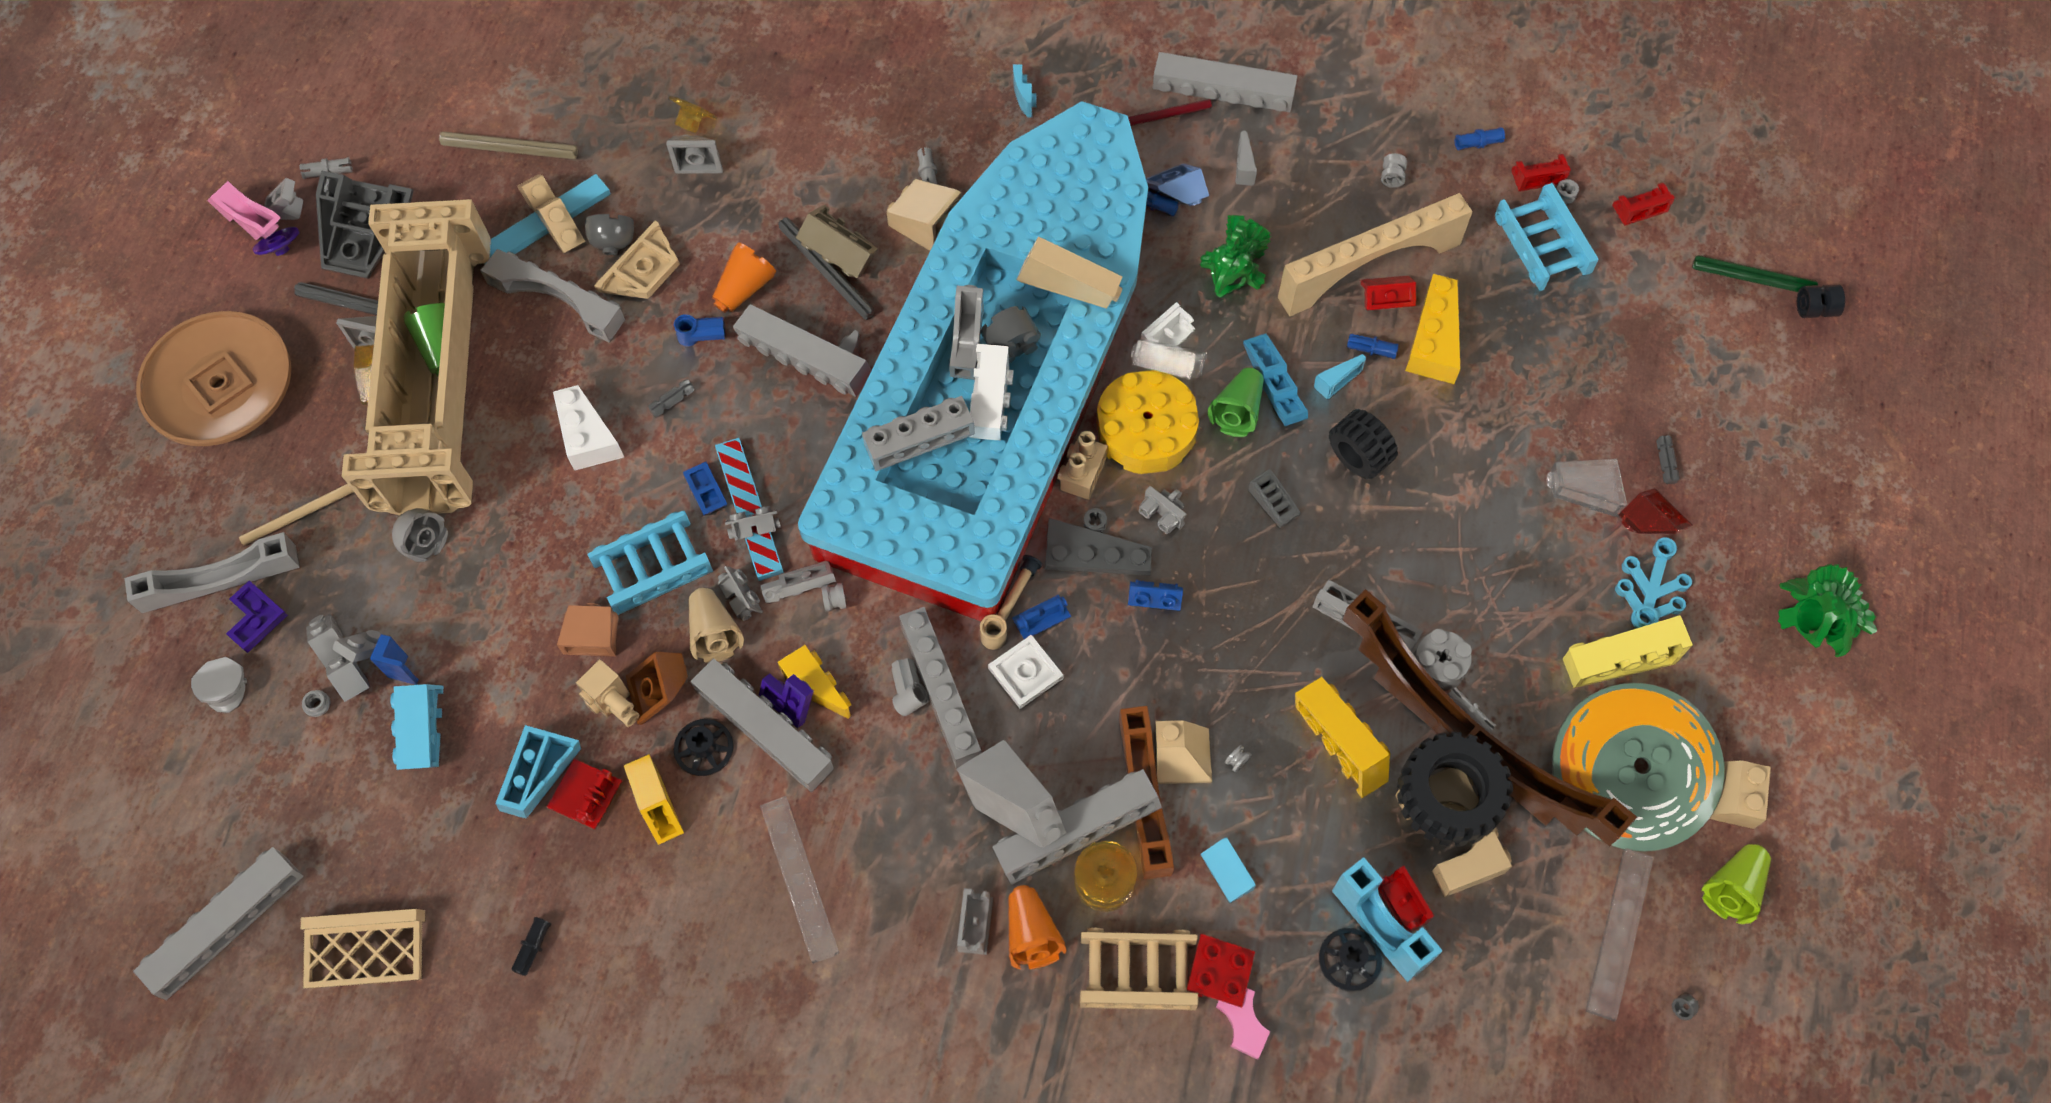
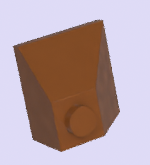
M654 652L626 675L632 704L634 705L633 709L639 713L637 725L644 724L668 705L687 680V668L682 653Z

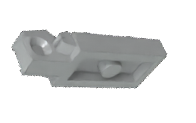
M823 561L778 575V580L760 586L765 602L771 603L779 601L780 598L799 595L813 588H821V586L836 582L830 562Z

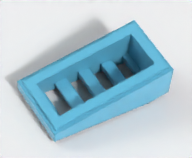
M1361 354L1318 374L1315 379L1314 388L1326 399H1330L1363 371L1366 357Z

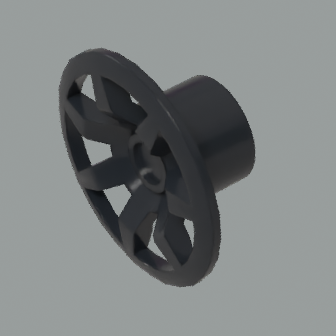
M711 719L696 720L687 724L678 733L674 742V757L681 769L691 775H712L724 768L729 762L733 752V739L728 729L721 723ZM704 725H712L719 728V730L712 733ZM723 733L727 737L728 747L716 744V740ZM683 738L686 740L688 748L679 753V745ZM713 752H727L724 760L718 765L712 755ZM693 755L692 769L686 766L681 758ZM702 758H706L713 767L706 771H698Z
M1343 928L1334 931L1323 941L1319 952V964L1323 975L1332 985L1345 991H1359L1369 987L1377 979L1381 971L1382 956L1379 947L1367 933L1354 928ZM1344 934H1354L1361 938L1359 941H1347ZM1339 936L1341 948L1339 950L1328 948L1329 942ZM1365 940L1372 946L1375 955H1369L1368 949L1364 945ZM1325 953L1337 958L1338 961L1328 970L1324 962ZM1376 961L1375 971L1370 976L1364 966L1367 962ZM1341 969L1345 970V984L1336 981L1330 974ZM1355 972H1358L1359 975L1367 980L1360 985H1351L1352 976Z

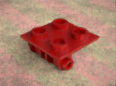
M573 759L547 808L596 830L622 780L612 776V773L606 769L601 771Z
M1200 934L1187 990L1192 993H1198V998L1206 996L1242 1008L1255 951Z

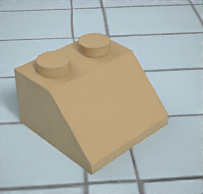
M1725 761L1724 784L1721 797L1709 819L1752 829L1766 821L1771 767L1746 761Z

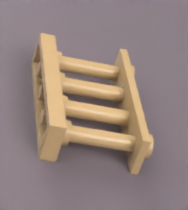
M1088 928L1087 932H1081V944H1089V986L1086 987V991H1080V1008L1196 1010L1198 1006V993H1191V991L1187 990V946L1196 945L1197 935L1190 934L1188 930H1174L1173 934L1104 933V929ZM1101 944L1118 945V987L1115 988V991H1104V988L1101 987ZM1130 945H1147V988H1144V992H1133V988L1130 987ZM1159 946H1176V988L1173 989V993L1162 992V989L1159 988Z

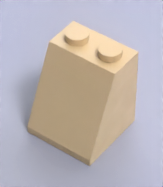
M915 179L910 186L908 185L903 189L898 200L889 205L887 209L888 226L926 249L931 250L949 212L962 198L961 192L956 189Z

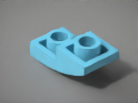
M1022 64L1013 65V81L1017 101L1027 117H1032V108L1037 107L1036 93H1032V83H1027V74H1022Z

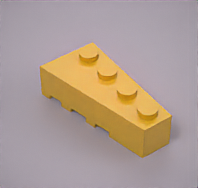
M1437 274L1432 275L1405 371L1455 384L1460 371L1458 280Z
M1320 677L1295 693L1297 710L1316 736L1319 734L1323 735L1322 741L1325 749L1331 756L1335 754L1338 756L1339 762L1343 767L1341 771L1347 779L1353 777L1357 782L1359 788L1356 791L1361 798L1389 782L1391 754L1384 742H1378L1373 736L1370 726L1358 719L1354 708L1350 703H1344L1333 684H1328L1323 677Z

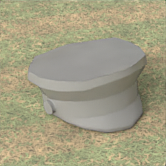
M227 657L206 662L192 677L191 688L195 697L200 702L208 703L217 712L229 713L237 708L243 700L247 679L244 678V670L240 664Z

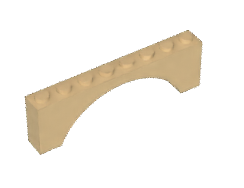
M1458 193L1284 266L1278 299L1290 317L1311 308L1336 282L1379 256L1411 246H1429L1436 249L1439 254L1457 247L1462 242L1473 211L1462 195Z

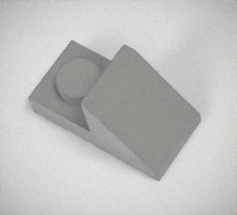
M285 178L266 197L264 207L274 211L281 218L280 220H297L301 215L303 199L296 196V192L293 191L295 181Z

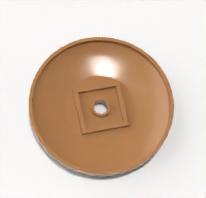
M219 311L193 317L164 334L146 355L140 367L136 384L139 408L147 422L158 433L180 444L213 446L236 440L263 424L282 402L291 378L289 351L285 342L273 327L255 316L241 312ZM218 380H225L222 386L214 388V384Z

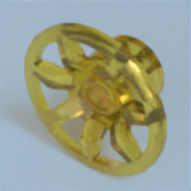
M669 96L671 101L680 106L674 124L681 128L697 133L703 117L718 119L716 115L701 107Z

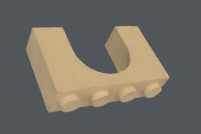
M1449 768L1429 777L1431 792L1445 807L1456 811H1469L1477 806L1479 796H1476L1472 788V779L1464 772ZM1496 827L1488 836H1484L1480 841L1472 844L1469 852L1440 863L1434 868L1432 873L1444 898L1503 875L1512 867L1510 864L1512 862L1510 853L1505 847L1502 848L1497 838L1499 834Z

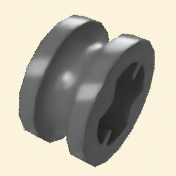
M1093 508L1085 513L1084 528L1100 533L1106 529L1107 515L1104 511ZM1095 517V520L1099 518L1100 525L1096 526V523L1091 525V518Z

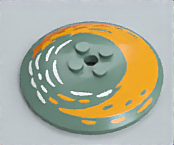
M1626 683L1610 686L1591 694L1582 700L1566 717L1559 729L1553 747V776L1595 795L1609 799L1614 797L1637 816L1636 820L1622 836L1611 845L1619 849L1656 851L1669 848L1687 840L1709 820L1721 797L1724 784V759L1716 733L1704 715L1693 704L1677 693L1656 685ZM1643 758L1647 761L1648 770L1645 774H1640L1635 770L1634 763L1636 759ZM1587 827L1584 829L1589 835L1603 842Z

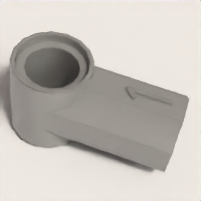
M906 658L892 663V674L897 694L893 696V705L900 715L908 716L928 703L929 695L925 687L919 683L914 660Z

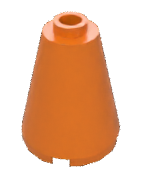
M740 242L734 246L712 296L715 300L714 306L724 313L727 310L733 312L770 281L777 272L765 258H759L754 254V250Z
M1028 885L1017 886L1008 897L1009 959L1011 966L1021 969L1020 964H1028L1029 969H1037L1050 965L1060 959L1059 953L1061 951L1064 954L1066 953L1065 942L1036 889Z

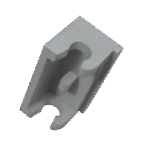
M964 888L957 942L958 952L987 955L993 897H990L989 892L983 891V894H976L972 889Z

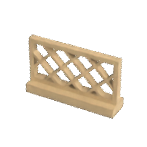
M408 909L302 917L301 929L304 930L303 988L422 980V922H425V910ZM413 928V941L405 947L396 937L403 929ZM391 929H396L392 934L388 931ZM380 930L388 939L377 950L367 939L375 931ZM368 931L364 936L359 933ZM346 933H353L359 941L348 952L339 941ZM330 934L338 935L335 938H333ZM313 935H324L331 942L320 954L313 948ZM391 942L402 950V953L392 963L381 954ZM363 944L374 953L364 965L353 957V954ZM334 946L345 955L335 967L324 959ZM406 955L413 961V974L403 975L396 968ZM378 957L388 968L379 977H374L367 968ZM348 960L359 969L351 979H345L338 972ZM321 962L330 972L322 981L312 982L313 969ZM391 971L396 974L394 976H387ZM364 973L368 978L359 977ZM333 976H335V977H337L339 980H330V979H331Z

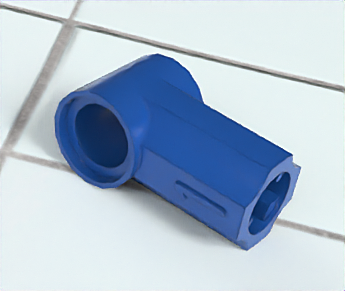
M684 314L677 317L674 321L677 340L683 346H693L697 341L725 339L723 317L695 319L691 315Z

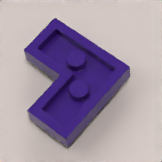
M249 580L229 598L246 615L226 634L248 653L288 615Z
M768 674L762 679L759 696H765L773 704V708L779 713L783 712L798 729L806 721L813 690L805 681H801L794 674L786 679L785 684L771 674Z

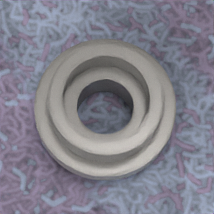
M321 690L310 691L303 697L302 709L311 717H319L328 711L331 701L329 696ZM317 701H321V703L319 704V706H317L316 708H314V704H315Z

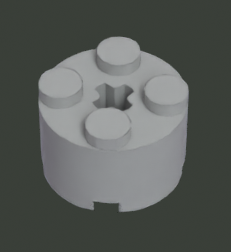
M1436 629L1420 641L1414 656L1433 680L1445 691L1454 689L1463 680L1471 665L1472 649L1459 635L1450 631Z

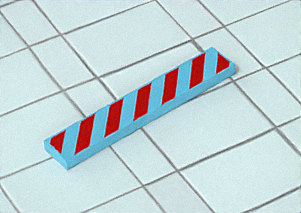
M740 438L715 445L736 513L745 512L746 516L756 514L755 509L761 508L762 505ZM751 526L753 536L745 538L758 580L761 581L784 573L771 532L758 535L757 527Z

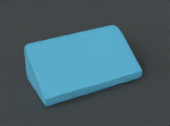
M1227 837L1201 853L1203 860L1229 903L1255 889L1256 885Z

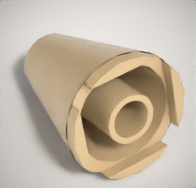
M708 588L696 589L689 597L690 651L694 659L702 658L705 663H709L713 658L718 662L726 660L734 655L733 651L738 646L740 649L742 648L744 643L742 631L713 590Z

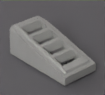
M1242 131L1238 144L1235 182L1239 185L1253 186L1257 170L1247 131Z

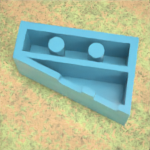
M424 684L394 687V693L391 694L390 702L392 709L395 711V720L392 721L391 730L396 739V748L393 749L392 758L397 766V770L439 767L441 734L437 733L436 718H442V709L437 708L438 694H443L444 686Z
M525 725L496 801L499 811L527 819L581 750L579 740Z

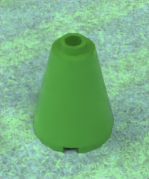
M445 303L422 305L416 307V313L410 314L409 310L403 315L404 323L429 371L438 377Z
M1255 368L1242 369L1209 405L1207 415L1213 425L1216 423L1221 427V432L1233 437H1245L1249 432H1253L1258 422L1264 383L1263 375Z

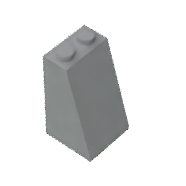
M1002 740L957 768L970 800L977 810L1041 848L1048 846L1067 834L1052 796L1005 740Z

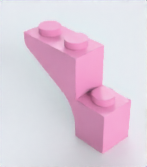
M228 181L207 200L228 221L231 222L234 219L255 240L261 236L266 239L280 227L276 222L281 218L274 211L248 199Z

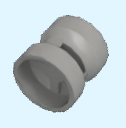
M1389 154L1384 157V170L1382 171L1381 182L1385 186L1394 188L1400 187L1405 183L1406 174L1404 171L1407 168V158L1401 154Z

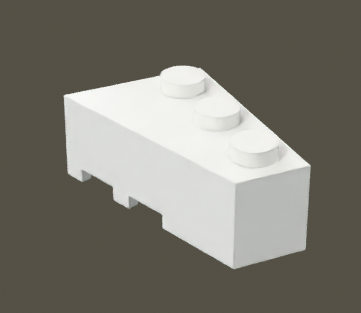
M977 344V367L974 368L975 382L970 406L975 434L969 436V438L1001 441L1002 431H1007L1008 416L1004 415L1005 408H1010L1011 393L1007 392V387L1013 384L1014 370H1009L1008 346Z
M578 385L553 391L566 454L574 471L624 458L617 441Z

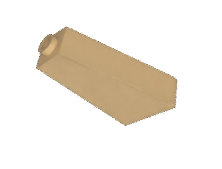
M1039 236L1028 253L1016 279L1021 283L1106 309L1112 300L1115 302L1118 300L1123 289L1119 286L1122 276Z

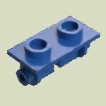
M1136 579V582L1130 581L1128 605L1181 611L1183 587H1179L1176 583H1159V587H1154V582L1138 581Z
M1056 595L1012 617L1023 639H1026L1030 635L1034 636L1070 618L1071 615L1066 608L1068 605L1065 598Z

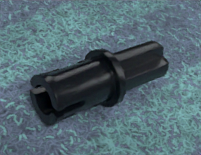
M534 917L525 940H521L520 944L522 947L512 966V971L522 976H526L529 973L537 953L542 951L540 946L551 926L550 922L538 917Z

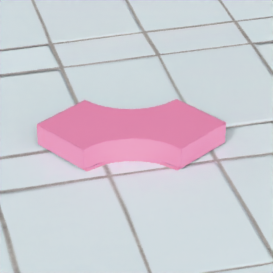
M1247 988L1242 1008L1222 1001H1218L1216 1008L1223 1012L1231 1023L1233 1029L1231 1047L1258 1060L1270 1031L1264 1028L1257 1020L1253 1010V996L1255 992Z

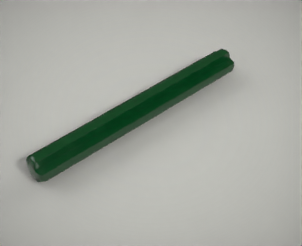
M1700 255L1695 256L1692 264L1694 270L1798 292L1802 286L1818 285V282Z

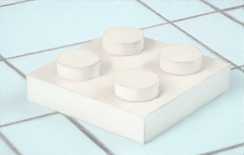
M1032 635L988 664V669L1019 709L1063 679L1061 671Z

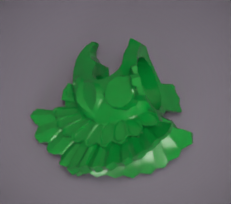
M1229 215L1228 223L1226 224L1228 228L1226 230V244H1222L1218 248L1215 247L1213 252L1206 251L1205 255L1201 256L1202 262L1200 266L1211 269L1215 285L1214 291L1218 297H1223L1238 290L1245 284L1258 290L1265 283L1264 278L1266 275L1258 271L1259 265L1254 263L1253 259H1260L1265 255L1264 251L1268 249L1267 244L1271 242L1269 240L1271 232L1252 219L1245 220L1244 216ZM1242 277L1241 281L1238 284L1232 286L1230 285L1236 279Z
M1827 564L1819 566L1816 570H1811L1807 579L1795 578L1779 584L1781 589L1790 591L1792 597L1799 601L1795 607L1779 610L1778 622L1781 624V629L1784 630L1795 626L1798 632L1815 648L1820 647L1822 641L1826 638L1827 644L1835 650V657H1841L1850 651L1853 638L1860 634V630L1869 634H1874L1878 631L1873 623L1876 618L1874 612L1868 609L1869 603L1861 599L1863 592L1859 588L1862 584H1858L1859 578L1854 577V572H1849L1847 570L1848 567L1840 568L1839 564Z

